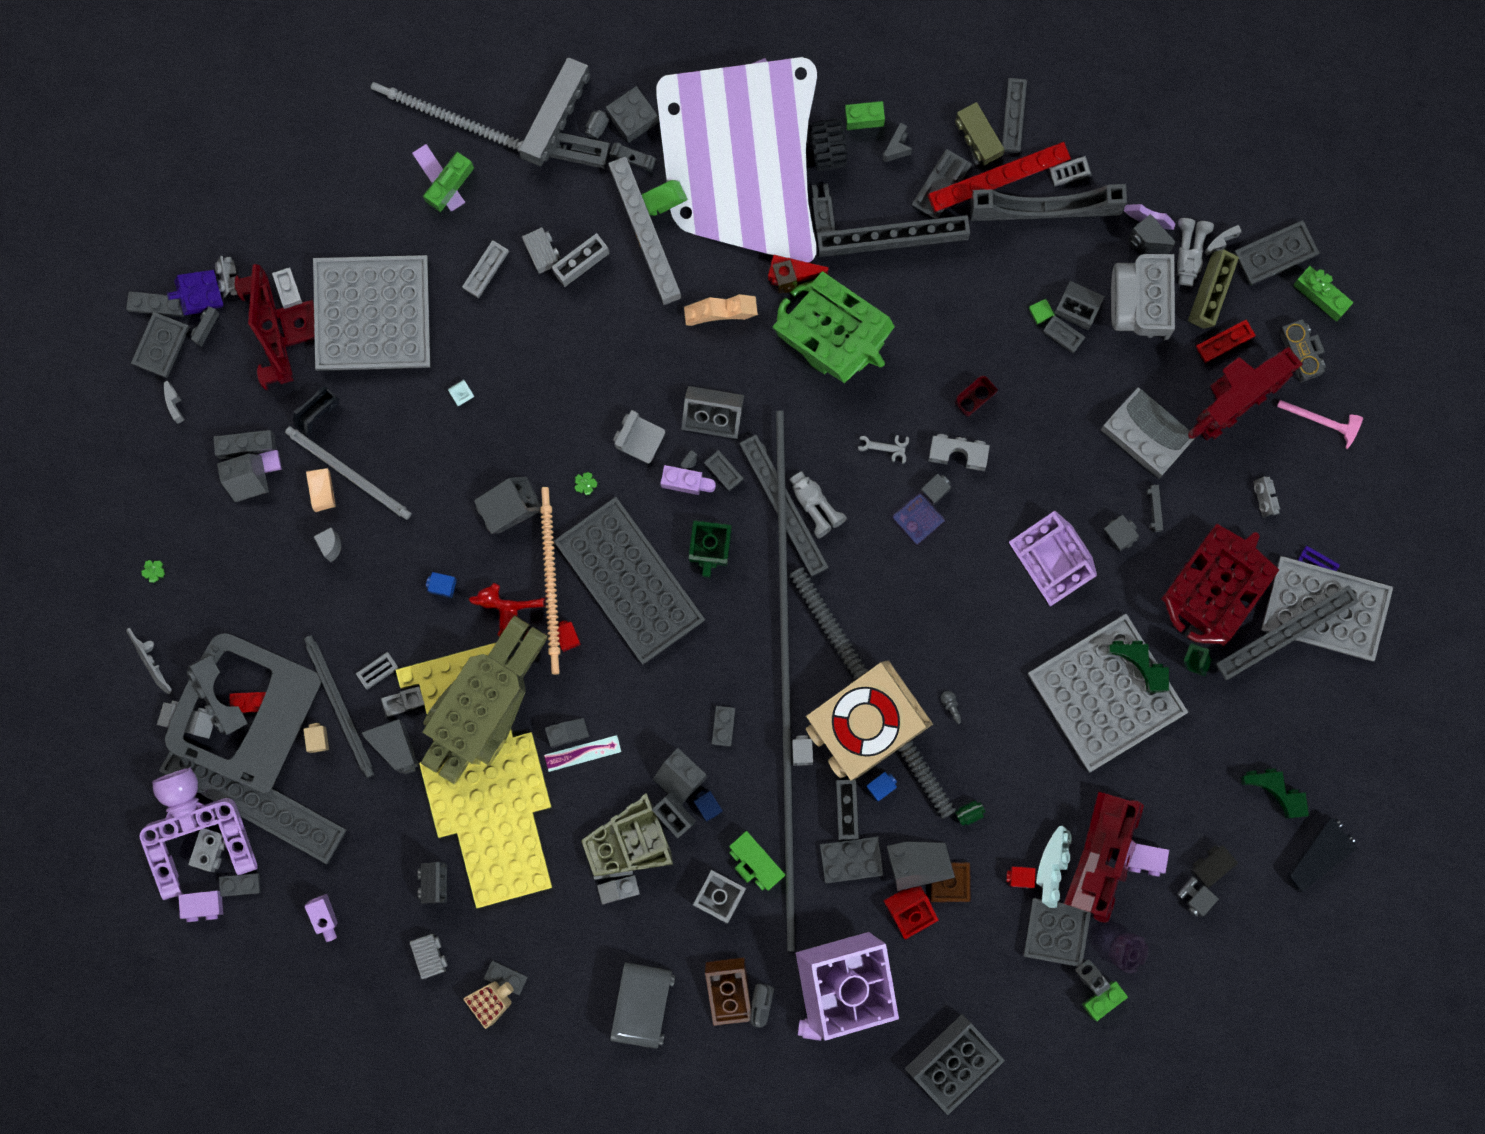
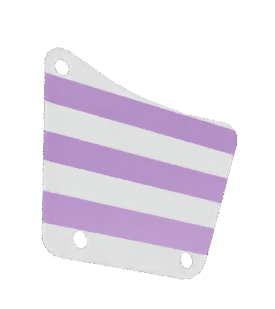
M799 57L665 75L660 79L657 84V103L667 182L670 180L679 181L688 198L687 201L670 209L673 219L681 229L695 235L771 255H778L807 263L814 259L816 255V241L808 204L806 140L808 120L817 80V70L809 59ZM799 67L807 70V76L803 80H798L795 77V70ZM675 102L680 106V111L677 115H671L668 112L669 104ZM685 206L690 207L692 216L689 219L682 218L680 215L681 208Z

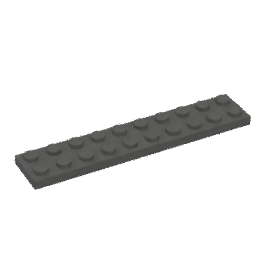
M188 748L186 752L187 755L192 756L194 758H196L199 753L190 748ZM169 752L159 770L167 775L182 769L191 768L198 780V793L214 802L224 798L232 799L236 803L241 817L325 864L329 863L347 831L274 789H271L268 793H261L174 755L172 752ZM245 773L241 777L251 783L254 779ZM222 805L223 807H225V808H227L228 810H230V808H229L228 806Z

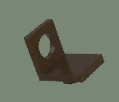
M791 260L773 265L779 294L793 291L797 287V278ZM781 267H788L790 273L787 276H781L779 274Z

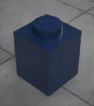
M703 791L695 796L697 800L694 803L706 822L723 812L711 791L708 793Z

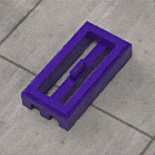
M1305 546L1297 560L1304 562L1302 560L1305 558L1319 567L1337 571L1340 566L1308 546ZM1308 552L1311 555L1317 557L1318 559L1324 561L1325 563L1331 565L1333 569L1317 561L1316 559L1310 557L1306 553Z

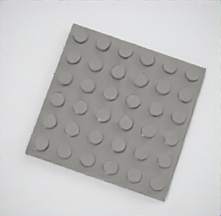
M427 255L313 258L316 371L430 368Z
M1127 614L1028 673V676L1088 773L1188 713L1170 682L1168 692L1147 693L1145 680L1133 663L1123 657L1107 654V646L1112 644V641H1124V644H1131L1132 641H1143ZM1149 651V667H1151L1152 664L1158 663Z

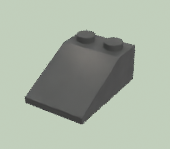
M903 842L887 846L897 891L955 878L945 843Z
M441 862L421 864V868H418V880H421V888H418V899H421V903H447V864Z

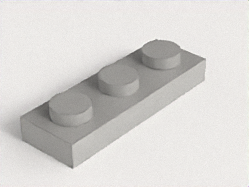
M492 240L462 288L479 298L504 261L509 250Z

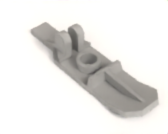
M128 628L127 634L155 683L164 692L170 694L172 689L164 680L159 670V665L153 666L155 665L151 655L146 654L153 650L154 643L152 641L142 643L134 636L131 629Z

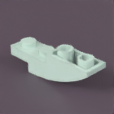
M1059 826L1049 840L1037 874L1036 884L1043 888L1042 903L1049 908H1057V901L1060 899L1058 890L1059 882L1061 881L1060 870H1066L1070 862L1069 844H1071L1072 836L1070 831L1063 826Z

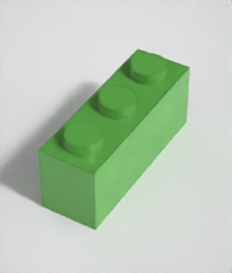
M1309 266L1293 286L1337 322L1354 302L1331 283H1329L1331 285L1329 291L1323 292L1321 289L1320 292H1314L1309 278L1311 275L1315 276L1317 271Z

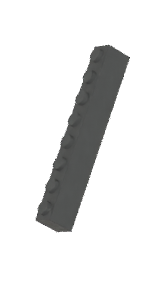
M968 215L817 233L819 257L969 240Z

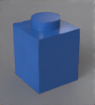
M432 572L431 577L428 576L426 587L429 593L452 598L457 579L452 576Z
M884 772L868 784L866 788L874 799L879 802L897 788L895 785L897 781L891 773L887 775Z

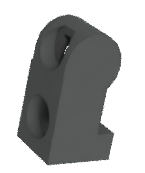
M1089 959L1075 969L1081 981L1097 997L1111 988L1101 972ZM1091 967L1092 970L1084 975V969Z

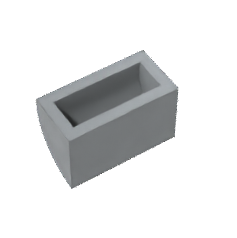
M329 528L314 536L324 557L330 562L334 561L341 550V540L338 533Z

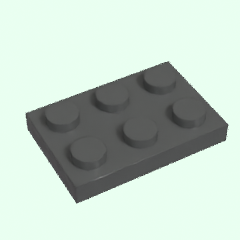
M153 312L131 364L168 378L190 327Z
M878 837L820 845L825 884L883 876Z

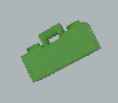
M456 152L423 195L425 202L441 212L474 169L472 162L459 152Z
M747 831L729 846L731 848L729 853L736 861L739 859L742 861L735 867V870L747 883L756 877L755 883L763 891L766 888L769 891L785 876L782 870ZM746 863L754 871L751 875L743 867Z

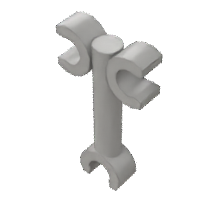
M896 435L895 445L872 442L866 436H860V440L865 441L866 446H858V450L866 451L869 448L894 452L891 459L892 462H895L897 456H901L902 464H905V448L909 443V437H906L905 443H899V435Z

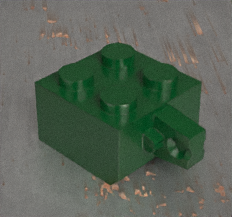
M693 521L689 562L699 563V567H703V577L710 578L711 569L716 568L717 565H728L732 525Z

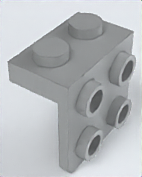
M631 410L630 414H626L622 421L624 426L621 432L617 431L613 439L615 447L645 463H651L665 435V430L640 418L638 413Z

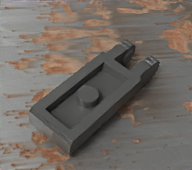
M828 183L823 186L825 197L818 198V188L816 185H812L816 235L817 233L835 231L831 196H829Z

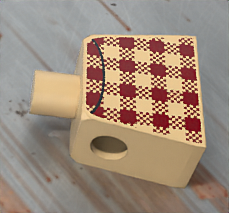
M494 981L464 998V1001L486 1029L493 1025L511 1005L508 995L514 990L508 982L499 986Z

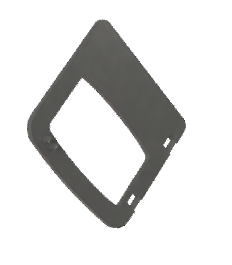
M219 634L212 639L201 658L211 655L215 664H217L223 653L229 651L272 671V677L259 711L241 746L230 760L223 759L184 741L183 736L194 706L199 698L196 692L198 687L195 681L191 682L189 679L171 719L165 736V743L168 750L174 755L256 791L268 793L278 777L317 694L321 680L317 672L233 635ZM188 748L199 752L196 758L186 754ZM244 772L254 776L252 783L241 778Z

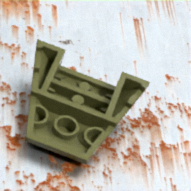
M647 793L640 800L626 807L625 811L611 818V821L607 824L600 826L581 840L594 876L673 864L670 847L660 820L652 811L654 807Z

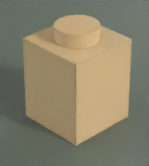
M320 723L309 724V728H304L307 752L313 753L329 750L325 726H320Z

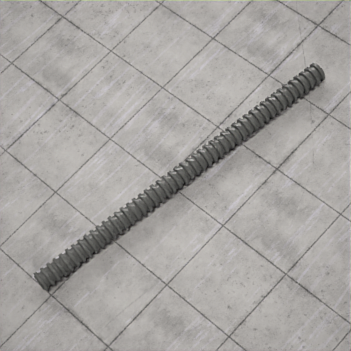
M804 567L798 568L790 574V579H793V584L796 583L799 593L803 594L802 598L806 599L805 603L809 604L808 608L812 609V614L815 613V619L819 620L818 623L822 625L821 628L825 629L824 633L828 634L827 638L832 640L831 644L835 645L834 649L838 650L837 654L841 655L840 658L844 660V665L847 664V670L850 669V674L854 675L853 679L857 680L869 670L864 668L865 664L861 663L862 659L858 658L859 655L855 653V648L852 649V644L848 642L849 639L845 638L846 634L842 633L843 629L839 628L840 624L835 622L836 618L832 617L833 613H830V609L826 607L827 604L823 603L824 599L820 598L821 594L816 592L817 588L813 587L814 583L810 582L811 578L807 577V572L804 573ZM909 741L899 748L898 751L903 753L901 755L906 758L905 762L908 761V766L912 768L911 771L915 772L914 776L918 777V782L922 784L921 787L925 788L924 792L928 793L927 797L932 799L931 803L935 804L934 808L938 809L937 813H940L942 815L940 816L941 819H944L954 813L956 809L952 807V802L949 803V797L946 798L945 796L946 793L942 792L943 788L939 787L940 783L936 782L937 778L932 776L933 772L929 771L930 767L925 765L927 763L922 760L923 756L920 757V751L916 750L917 747L913 745L914 742Z

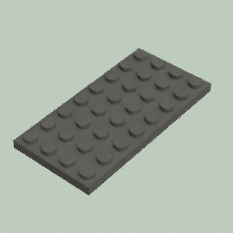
M617 497L554 540L557 547L642 665L705 621L702 614Z

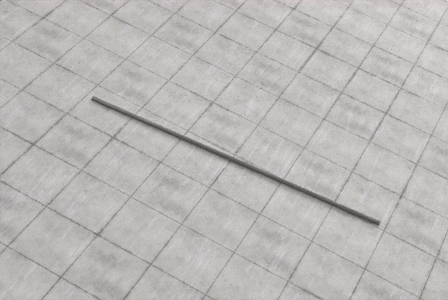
M776 411L787 951H795L784 411Z

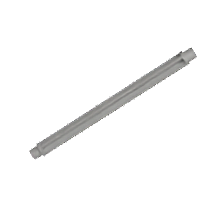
M291 426L286 429L285 433L290 436V439L308 449L340 474L398 514L399 517L402 516L406 520L410 518L412 513L405 506H402L308 439L299 430H295Z

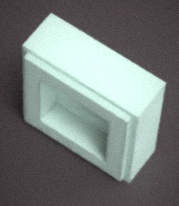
M464 380L448 389L458 406L474 397Z

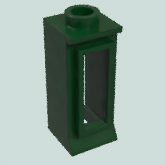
M1193 643L1190 644L1184 659L1188 671L1204 677L1212 661L1209 656V649Z

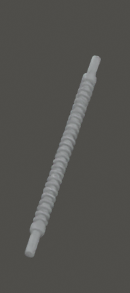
M375 82L371 85L372 90L387 95L391 100L396 99V102L401 101V104L405 102L406 106L410 105L411 108L415 107L416 110L420 109L421 112L430 113V116L434 114L435 118L439 116L440 120L444 118L445 122L449 121L450 124L454 123L455 126L459 125L460 128L464 127L465 130L468 128L469 132L473 130L474 134L478 132L479 136L483 134L484 138L488 137L489 140L493 139L494 142L498 141L499 144L503 143L504 146L507 144L508 148L512 146L513 150L517 149L518 152L523 141L519 142V139L514 140V137L509 138V135L504 136V133L499 134V131L495 132L494 129L490 130L489 127L485 128V125L480 126V123L475 124V121L470 122V119L465 120V117L460 118V115L456 116L455 113L446 112V109L441 110V107L436 108V105L431 106V103L426 104V101L422 102L421 99L412 98V95L402 94V91L398 92L393 87L387 88Z

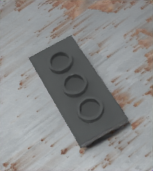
M946 149L911 206L933 219H939L944 209L934 212L928 194L961 182L972 163Z

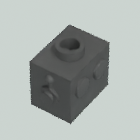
M1124 515L1118 516L1116 520L1112 519L1108 526L1104 528V532L1120 552L1125 548L1129 549L1133 546V542L1139 538L1135 531L1137 527L1131 520L1127 521Z

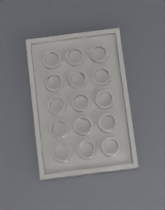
M1280 556L1277 565L1279 572L1273 580L1261 631L1271 632L1343 588L1350 586L1359 602L1297 638L1296 641L1374 662L1393 587Z

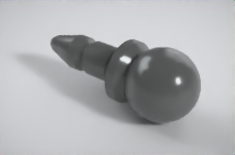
M945 691L941 695V702L945 705V709L950 711L953 719L960 724L961 716L957 709L956 696L951 691Z

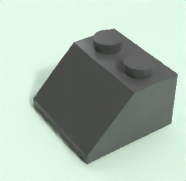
M1151 214L1133 228L1128 238L1130 245L1143 253L1168 254L1176 243Z
M246 454L217 464L220 481L235 502L269 492L261 455Z

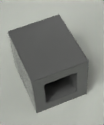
M937 474L921 489L920 493L934 506L950 491L951 486L949 484L951 483L944 475L940 476Z

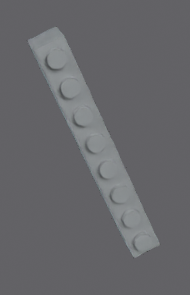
M623 157L608 163L663 305L681 299L679 288L627 158Z

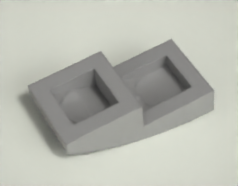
M1240 226L1232 227L1215 238L1204 252L1205 255L1223 250L1226 246L1225 241L1240 235Z
M166 381L164 382L166 404L172 418L179 424L184 421V418L175 404L181 401L173 386Z
M419 686L381 698L386 718L425 705Z

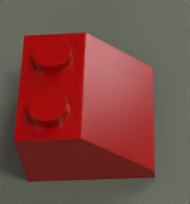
M921 886L901 890L884 900L890 915L904 939L939 921Z

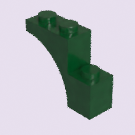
M1112 641V644L1107 646V654L1123 657L1139 669L1145 680L1147 693L1169 691V667H1163V664H1152L1149 667L1148 644H1143V641H1132L1131 644H1124V641Z
M1277 768L1267 769L1264 774H1258L1257 771L1246 772V776L1241 777L1242 785L1258 786L1275 796L1283 808L1286 819L1309 816L1306 792L1300 793L1299 789L1289 790L1286 795L1283 771L1277 772Z

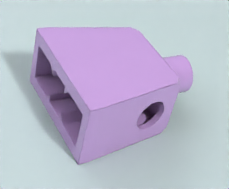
M325 894L309 900L305 905V909L316 934L323 933L326 942L336 939L334 927L338 923L328 895ZM321 918L326 919L327 923H323Z

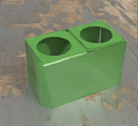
M670 180L642 194L649 215L654 216L657 215V210L661 214L688 200L680 182L676 180Z

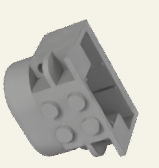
M1143 254L1137 258L1135 263H1116L1114 265L1111 280V318L1115 331H1134L1136 334L1147 336L1148 338L1153 336H1164V340L1170 338L1175 330L1174 254Z

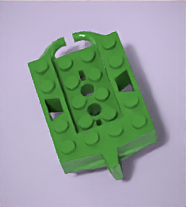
M823 271L815 280L802 283L790 292L793 297H796L803 291L809 292L790 314L786 313V308L790 301L785 297L780 303L777 322L774 324L773 329L781 339L803 354L809 364L824 375L828 372L845 383L857 371L860 372L868 363L878 367L885 365L879 351L895 327L891 319Z

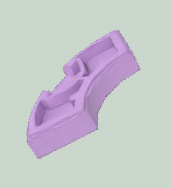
M1142 204L1126 205L1124 208L1126 214L1139 222L1151 214L1164 229L1174 230L1175 222L1165 213L1151 211Z

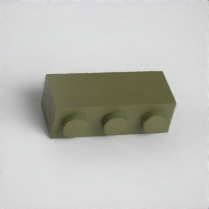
M977 102L957 112L955 123L958 129L963 130L965 133L964 138L967 144L973 146L975 150L974 156L978 162L981 161L984 166L1003 156L1005 149Z

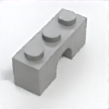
M937 434V436L932 438L928 461L947 465L949 455L958 451L966 456V468L985 471L990 445H986V442L983 441L972 443L967 442L965 438L956 437V439H949L947 435Z

